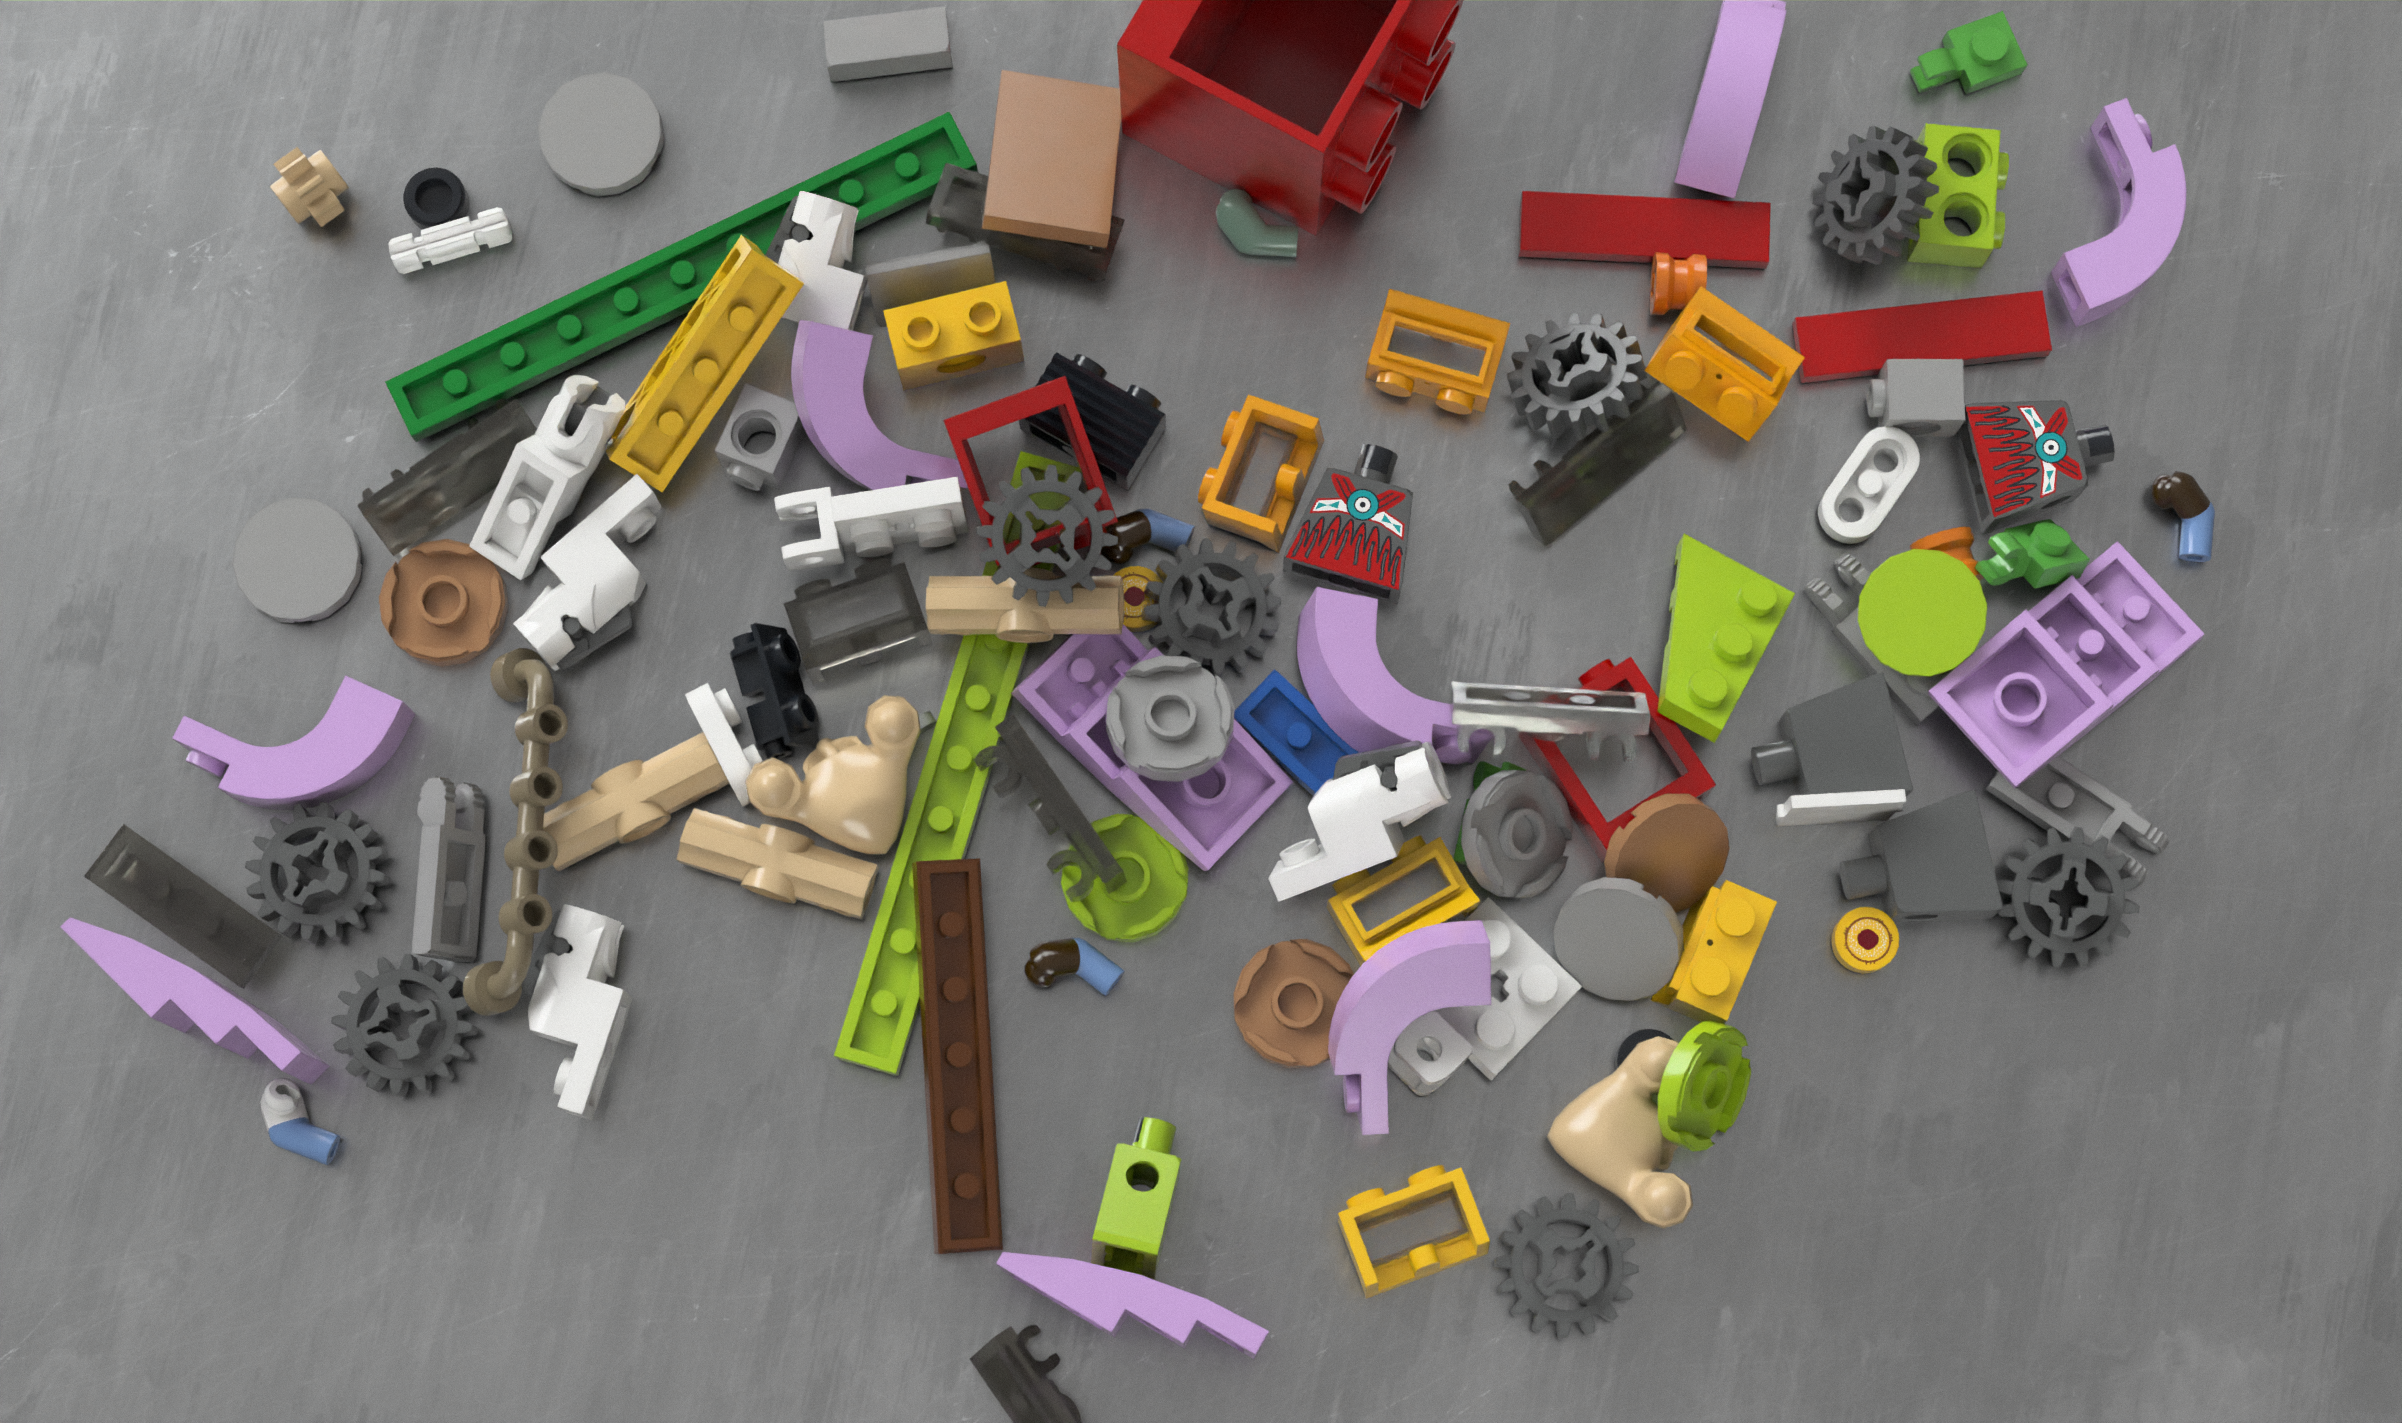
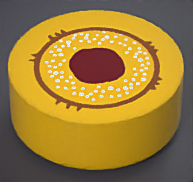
M1130 566L1117 571L1113 576H1121L1123 580V624L1130 632H1144L1156 626L1157 622L1142 620L1141 613L1145 607L1157 603L1156 600L1144 594L1147 583L1151 581L1163 583L1162 579L1154 571L1141 566Z
M1859 907L1849 911L1835 925L1831 938L1832 949L1837 960L1850 971L1861 974L1873 973L1885 967L1895 957L1899 947V932L1894 921L1885 912L1873 907Z

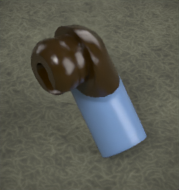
M2175 471L2172 476L2166 474L2158 476L2152 485L2154 503L2163 509L2173 507L2182 520L2179 558L2191 562L2210 561L2215 518L2213 504L2192 475Z
M1138 509L1117 517V523L1105 527L1107 533L1118 537V544L1102 546L1100 553L1110 562L1123 564L1128 562L1133 555V548L1149 542L1176 552L1178 546L1182 544L1188 548L1195 526L1151 509Z
M1081 938L1042 941L1031 949L1029 953L1030 959L1024 966L1026 977L1038 987H1049L1058 977L1077 974L1104 996L1111 992L1125 972Z

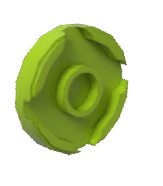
M1912 549L1889 557L1870 574L1859 595L1857 621L1866 647L1881 664L1903 675L1931 677L1954 670L1973 654L1985 631L1987 602L1980 581L1962 561L1938 550Z
M1117 813L1093 821L1074 837L1063 861L1061 886L1069 911L1087 931L1107 941L1133 943L1157 935L1176 919L1187 897L1189 868L1184 854L1153 830L1140 817L1132 814Z
M1716 1020L1702 1021L1689 1030L1674 1049L1664 1070L1658 1094V1123L1663 1137L1672 1144L1692 1152L1707 1150L1715 1144L1711 1141V1137L1718 1130L1726 1133L1729 1127L1736 1121L1746 1099L1751 1078L1750 1059L1742 1057V1047L1748 1046L1745 1035L1737 1028Z

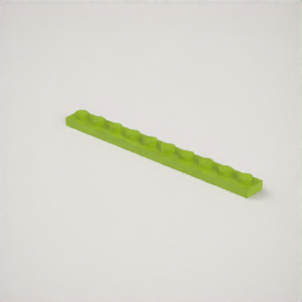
M1020 451L1010 484L1015 489L1023 485L1021 469L1029 468L1035 480L1038 481L1044 480V473L1048 465H1055L1058 481L1063 483L1066 482L1074 471L1080 473L1079 467ZM1051 491L1038 492L1028 496L1038 508L1059 509L1065 502L1071 499L1064 494ZM1011 511L1006 518L1003 529L1005 543L1020 538L1021 523ZM1027 511L1025 514L1033 525L1031 527L1035 532L1061 523L1056 520L1048 525L1041 519L1037 520L1030 511ZM1061 543L1048 548L1052 552H1058ZM995 561L986 562L982 576H993L1000 565L997 566ZM1042 562L1032 567L1052 571L1055 563ZM996 634L963 635L834 1053L836 1059L894 1076L899 1075L920 1006L912 863L916 861L965 858L1014 698L1011 692L1018 685L1030 643L1005 641L996 637Z

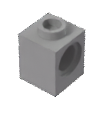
M1887 359L1878 373L1877 379H1870L1868 383L1867 409L1869 417H1878V428L1884 426L1896 427L1905 431L1911 437H1954L1965 421L1963 359Z
M747 383L744 384L715 449L721 466L727 469L725 473L727 478L752 490H760L762 483L780 490L806 432L799 418L795 403ZM768 431L776 436L774 445L767 452L752 454L744 450L746 440L755 432Z

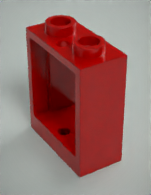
M1065 376L943 420L981 526L992 525L994 516L990 515L982 507L984 501L990 500L967 439L1054 407L1058 409L1087 491L1099 487L1103 492L1099 500L1094 504L1096 510L1114 511ZM1116 514L1112 520L1102 524L1103 533H1107L1106 526L1118 522ZM1087 517L1075 528V550L1087 547L1090 544V526ZM1060 523L1035 532L1036 537L1030 543L1032 548L1037 551L1041 547L1046 546L1048 548L1061 543L1057 535L1063 529L1062 524ZM986 538L989 547H992L991 538ZM1003 538L1007 554L1019 543L1020 538L1005 543ZM994 560L995 564L999 566L1000 564L998 563V561ZM1036 562V563H1034L1032 566H1035V565L1040 564V563H1042V562Z
M1632 657L1627 658L1614 666L1610 658L1606 659L1582 674L1578 678L1582 687L1567 697L1561 699L1557 692H1553L1533 704L1524 712L1529 720L1523 723L1518 735L1544 776L1554 781L1566 798L1571 817L1602 863L1605 860L1610 838L1618 826L1624 830L1627 824L1635 818L1631 812L1643 802L1664 794H1690L1703 800L1709 796L1716 786V783L1676 723L1657 712L1659 698ZM1623 687L1682 776L1607 822L1548 732L1618 688Z

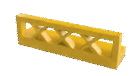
M741 235L625 406L616 430L607 443L605 451L609 460L633 475L638 474L644 482L663 492L803 287V281L765 256L756 244Z

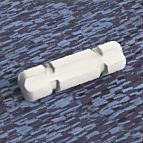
M496 207L478 213V219L470 221L469 216L423 229L421 230L420 237L413 238L412 233L393 238L388 243L389 253L396 270L401 274H406L423 269V262L431 260L433 266L479 252V245L488 244L489 248L509 243L512 240V230L504 210Z

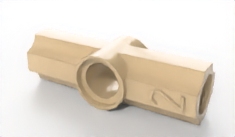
M1030 567L1023 572L1038 579L1062 577L1055 576V573L1052 571ZM929 576V584L926 588V614L928 631L931 634H996V637L999 639L1017 643L1045 642L1053 639V634H1122L1124 592L1121 576H1091L1096 585V588L1092 591L1083 587L1079 582L1071 586L1073 602L1068 604L1062 599L1059 591H1051L1046 607L1038 605L1036 590L1028 589L1019 601L1014 599L1012 594L1016 581L1012 578H1008L1006 581L996 585L991 579L993 576Z
M704 732L646 762L634 760L609 770L591 784V790L545 813L543 831L548 832L554 838L558 849L557 858L553 863L554 868L559 872L617 841L624 844L643 838L664 826L671 819V813L729 784Z
M696 808L693 809L691 816L686 821L676 859L681 864L741 882L740 886L774 900L794 904L797 899L819 906L825 910L829 909L858 919L863 918L869 906L879 870L877 864L816 846L814 840L797 832L769 824H761L760 828L726 816L712 814L706 810L702 811Z

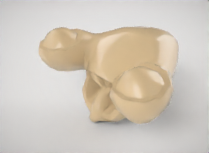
M884 695L868 706L865 729L872 744H863L857 736L842 737L834 740L830 738L821 739L817 743L816 749L809 754L803 763V771L805 773L803 781L800 780L792 765L776 758H770L755 764L745 780L749 802L763 815L798 822L826 839L850 850L865 854H886L897 838L903 819L906 800L907 767L921 733L918 711L904 697Z
M1657 1036L1638 1043L1613 1074L1589 1087L1570 1102L1555 1118L1547 1138L1557 1154L1570 1166L1623 1200L1643 1222L1664 1229L1684 1222L1693 1207L1691 1186L1674 1173L1662 1172L1670 1167L1674 1151L1679 1146L1672 1144L1663 1137L1658 1123V1105L1652 1100V1094L1659 1093L1664 1070L1679 1043Z

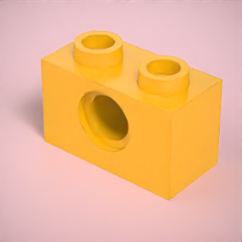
M1006 281L883 310L903 391L1024 362L1021 337Z

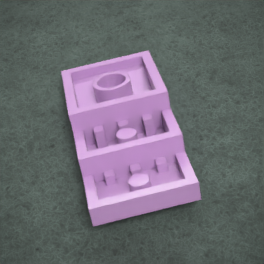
M2117 541L2089 564L2080 578L2075 579L2071 575L2030 611L2024 610L1928 691V695L2011 786L2016 789L2200 642L2204 633Z
M1124 624L1122 634H1070L1011 694L1108 790L1203 871L1209 870L1293 781L1235 719L1233 738L1224 756L1202 775L1180 782L1157 781L1130 770L1114 753L1106 732L1108 697L1114 686L1116 688L1118 682L1125 677V672L1135 664L1163 654L1156 646L1147 650Z
M71 917L60 926L151 1018L183 1033H186L196 1024L215 1044L247 1059L259 1048L281 1071L311 1085L329 1067L325 1061L280 1022L221 983L134 939Z
M1002 1252L996 1262L998 1267L1006 1274L1114 1338L1127 1316L1134 1318L1182 1348L1186 1347L1195 1329L1199 1326L1254 1359L1269 1333L1268 1330L1206 1298L1140 1274L1075 1259Z

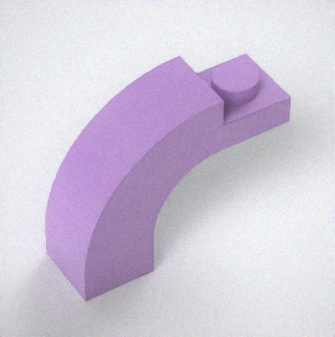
M1780 0L1722 1L1710 54L1682 148L1674 183L1735 199L1780 42L1787 12L1785 10L1786 2Z
M2127 98L2104 106L2090 127L2119 191L2121 213L2118 226L2113 232L2101 239L2063 253L2051 271L2076 327L2114 312L2136 296L2171 252L2184 220L2187 190L2185 173L2177 147L2174 144L2152 153L2153 142L2149 126L2140 114H2134Z
M799 320L791 365L793 397L801 423L809 439L824 459L843 476L869 490L905 485L907 475L912 476L910 484L958 477L960 487L967 488L958 460L897 445L883 435L873 423L866 408L863 392L864 375L873 335L813 321Z
M1316 587L1298 616L1297 657L1307 693L1327 725L1359 753L1417 740L1421 743L1430 742L1440 762L1448 764L1474 763L1494 737L1495 713L1432 701L1404 688L1388 672L1378 652L1376 643L1378 599Z
M345 675L324 718L311 732L292 743L276 747L250 745L186 716H183L172 739L190 751L185 761L217 777H221L225 768H228L218 788L231 798L265 809L293 810V806L298 804L304 808L319 806L320 802H332L365 784L380 771L395 753L415 713L403 701Z
M1481 920L1440 923L1402 935L1379 949L1364 962L1343 990L1331 1021L1328 1052L1334 1075H1343L1346 1113H1357L1362 1135L1389 1134L1387 1068L1391 1049L1401 1032L1420 1016L1437 1009L1491 1005L1490 940Z

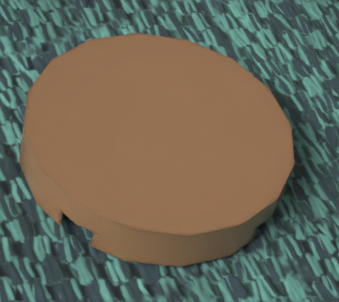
M450 539L422 542L410 549V553L404 556L398 564L395 562L385 575L379 595L381 621L395 644L419 662L440 667L467 663L486 652L503 631L509 609L506 583L494 563L469 547L470 544Z
M1664 794L1643 802L1632 811L1631 814L1635 818L1627 824L1624 830L1618 826L1610 838L1604 864L1606 877L1631 879L1645 885L1643 891L1652 894L1656 899L1660 895L1677 913L1690 908L1714 886L1724 871L1730 848L1727 827L1710 806L1690 794Z
M1308 939L1281 941L1259 950L1242 969L1233 994L1234 1018L1245 1043L1263 1060L1288 1069L1315 1067L1330 1060L1328 1044L1332 1017L1343 990L1354 975L1349 963L1331 947Z

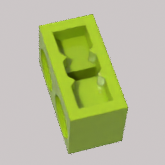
M1925 124L1917 141L1928 147L1925 158L1937 164L1938 168L1927 178V181L1939 186V193L1926 198L1924 206L1934 213L1930 219L1919 218L1915 224L1920 238L1917 241L1908 239L1907 262L1981 269L1993 249L2001 248L2005 233V212L1996 211L1997 190H2004L2009 169V154L2007 152H1999L2001 130ZM1951 158H1961L1968 161L1973 166L1975 175L1963 177L1956 174L1950 168L1948 160ZM1959 217L1970 226L1972 235L1957 236L1947 229L1944 218Z

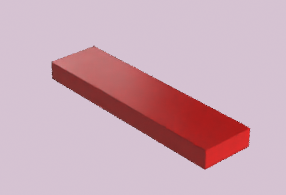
M1522 191L1520 199L1518 257L1652 263L1654 253L1660 252L1668 253L1674 260H1687L1693 254L1706 255L1707 266L1766 269L1769 264L1771 203Z
M2043 290L1795 317L1792 323L1796 351L1805 357L1799 366L1801 383L1878 375L1887 359H1963V365L2045 357L2052 351Z

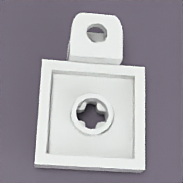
M958 477L833 496L831 488L824 487L793 492L774 498L775 509L780 521L819 519L820 539L797 542L781 547L783 561L787 570H803L845 563L843 548L845 552L856 551V555L859 557H877L893 552L894 544L919 541V546L939 547L955 542L957 534L969 533L966 509Z
M1489 897L1465 921H1482L1490 940L1491 977L1496 975L1504 982L1501 990L1506 995V999L1503 1002H1499L1496 998L1491 997V1005L1437 1009L1420 1016L1401 1032L1391 1049L1388 1067L1419 1096L1428 1095L1440 1088L1467 1059L1492 1081L1582 987ZM1417 1050L1427 1052L1432 1061L1423 1060L1418 1055Z

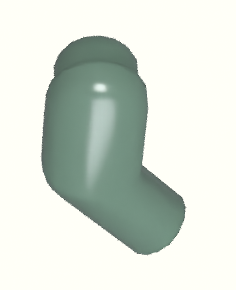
M1231 189L1221 196L1216 208L1218 225L1238 251L1250 255L1296 257L1298 226L1266 224L1251 204V196L1244 190Z

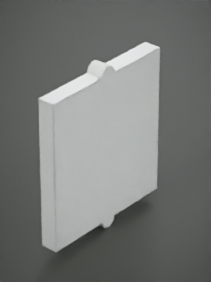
M1905 789L1793 795L1784 804L1776 805V827L1888 820L1895 812L1903 811V804L1906 802Z

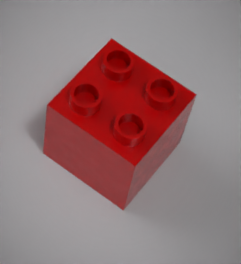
M1143 0L1117 43L1122 133L1228 190H1244L1251 196L1254 204L1317 236L1336 201L1360 214L1371 203L1390 168L1396 152V146L1387 142L1397 123L1403 105L1396 100V97L1420 110L1426 106L1438 87L1453 56L1456 43L1447 37L1458 17L1463 0Z

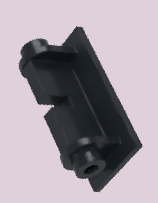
M760 623L751 624L752 632L738 635L732 639L734 649L729 654L742 696H751L761 691L765 695V700L746 707L757 749L764 750L767 759H779L791 754L790 746L816 749L819 742L816 731L819 721L818 713L811 698L805 694L798 670L801 664V657L795 641L788 635L786 628Z

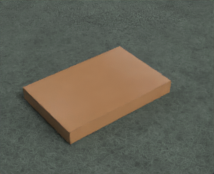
M1001 71L982 229L1107 248L1110 235L1121 123L1120 88L1014 71Z

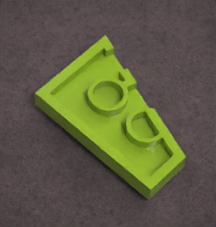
M1683 533L1676 546L1674 565L1677 566L1675 587L1671 592L1669 613L1672 614L1669 641L1664 650L1657 712L1715 743L1795 593Z

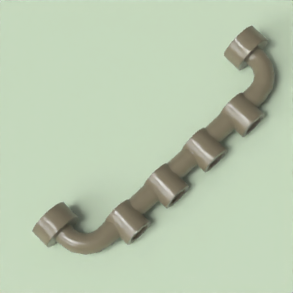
M518 648L499 656L494 661L490 672L491 683L495 692L508 702L519 703L527 700V711L522 713L515 723L516 737L524 745L521 774L512 780L509 789L511 800L518 808L516 837L506 844L504 850L505 862L513 871L511 900L506 902L499 912L500 927L508 935L504 962L491 961L472 968L467 973L463 983V995L466 1003L473 1011L484 1016L509 1011L518 1003L522 992V982L526 978L531 964L534 934L546 930L552 921V908L549 902L543 896L538 895L539 870L551 866L555 862L558 853L556 841L548 832L543 831L545 806L557 802L563 791L560 776L555 770L548 767L550 744L561 740L565 736L568 729V720L563 710L553 705L554 684L550 670L546 667L541 656L528 648Z

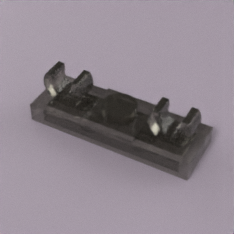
M945 164L928 208L925 224L936 227L940 233L946 234L947 231L969 237V242L975 244L982 241L989 244V246L1042 263L1054 264L1057 270L1063 272L1067 268L1086 274L1088 279L1092 281L1106 279L1125 219L1111 216L1107 248L982 229L988 176L952 164Z
M1657 381L1647 389L1641 384L1644 395L1642 400H1633L1628 405L1630 416L1627 419L1614 414L1607 419L1609 431L1603 433L1596 428L1586 435L1584 439H1580L1572 449L1561 457L1562 460L1554 467L1545 461H1536L1533 466L1539 479L1527 489L1520 486L1515 480L1508 484L1516 505L1520 508L1532 536L1545 547L1687 430L1674 393L1666 385Z
M500 399L495 403L499 409L497 412L480 423L473 417L468 421L469 430L464 434L460 433L409 467L410 470L403 473L401 470L395 469L390 473L393 481L374 493L369 487L362 492L363 501L357 506L393 556L497 487L516 444L531 437L537 431V428L517 399L510 403Z
M1451 682L1452 724L1458 725L1456 734L1460 752L1468 753L1470 746L1469 738L1474 731L1487 729L1493 734L1494 754L1502 755L1507 745L1505 727L1517 728V731H1525L1530 737L1544 741H1558L1566 738V734L1583 735V732H1587L1586 747L1590 760H1598L1599 746L1602 740L1615 736L1623 741L1622 755L1624 762H1632L1637 752L1635 735H1648L1650 711L1645 693Z
M1014 714L995 726L1005 747H987L977 754L974 762L980 771L987 769L996 762H1002L1009 767L1007 777L993 786L999 798L1008 797L1016 792L1023 776L1037 797L1028 806L1049 836L1060 830L1068 843L1071 844L1074 850L1059 851L1046 864L1052 875L1060 872L1066 866H1076L1081 870L1080 881L1065 891L1070 901L1076 902L1087 897L1093 889L1096 878L1108 894H1111L1127 883L1122 868Z
M125 824L121 826L84 875L85 878L243 989L283 937L280 933Z
M1037 1325L1027 1326L1018 1334L1010 1326L993 1337L970 1358V1361L1013 1423H1082L1075 1403L1067 1395L1060 1392L1052 1379L1048 1380L1046 1377L1047 1374L1057 1367L1061 1360L1057 1353L1049 1356L1044 1361H1037L1027 1349V1343L1041 1332Z

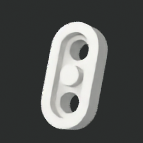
M1884 426L1871 430L1862 438L1819 503L1818 517L1820 524L1831 538L1842 543L1854 544L1868 539L1877 530L1915 475L1919 466V449L1914 439L1908 433L1896 427ZM1876 455L1890 457L1894 463V470L1891 472L1878 470L1874 464V457ZM1844 504L1855 506L1860 513V520L1856 522L1845 521L1840 516L1839 507Z
M706 683L686 693L685 696L743 807L750 803L745 780L753 766L763 760L754 744L742 749L732 727L742 723V720L726 689L724 688L713 693L710 685Z

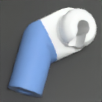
M277 1078L271 1081L265 1087L260 1104L265 1125L273 1144L319 1163L329 1165L338 1150L340 1135L310 1124L300 1088L294 1081L287 1078Z

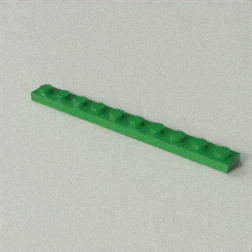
M947 112L389 379L385 383L411 437L415 442H418L689 312L741 235L756 244L764 255L766 254L793 197L799 196L800 191L823 196L858 208L859 212L854 227L855 232L978 173L977 163L951 113Z

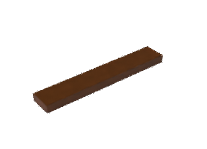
M980 858L916 861L912 863L934 1254L1003 1250Z

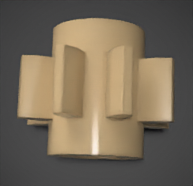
M296 147L273 164L282 177L270 185V188L298 224L312 215L317 223L323 227L345 211L337 196L349 187L321 150L307 159L300 149Z

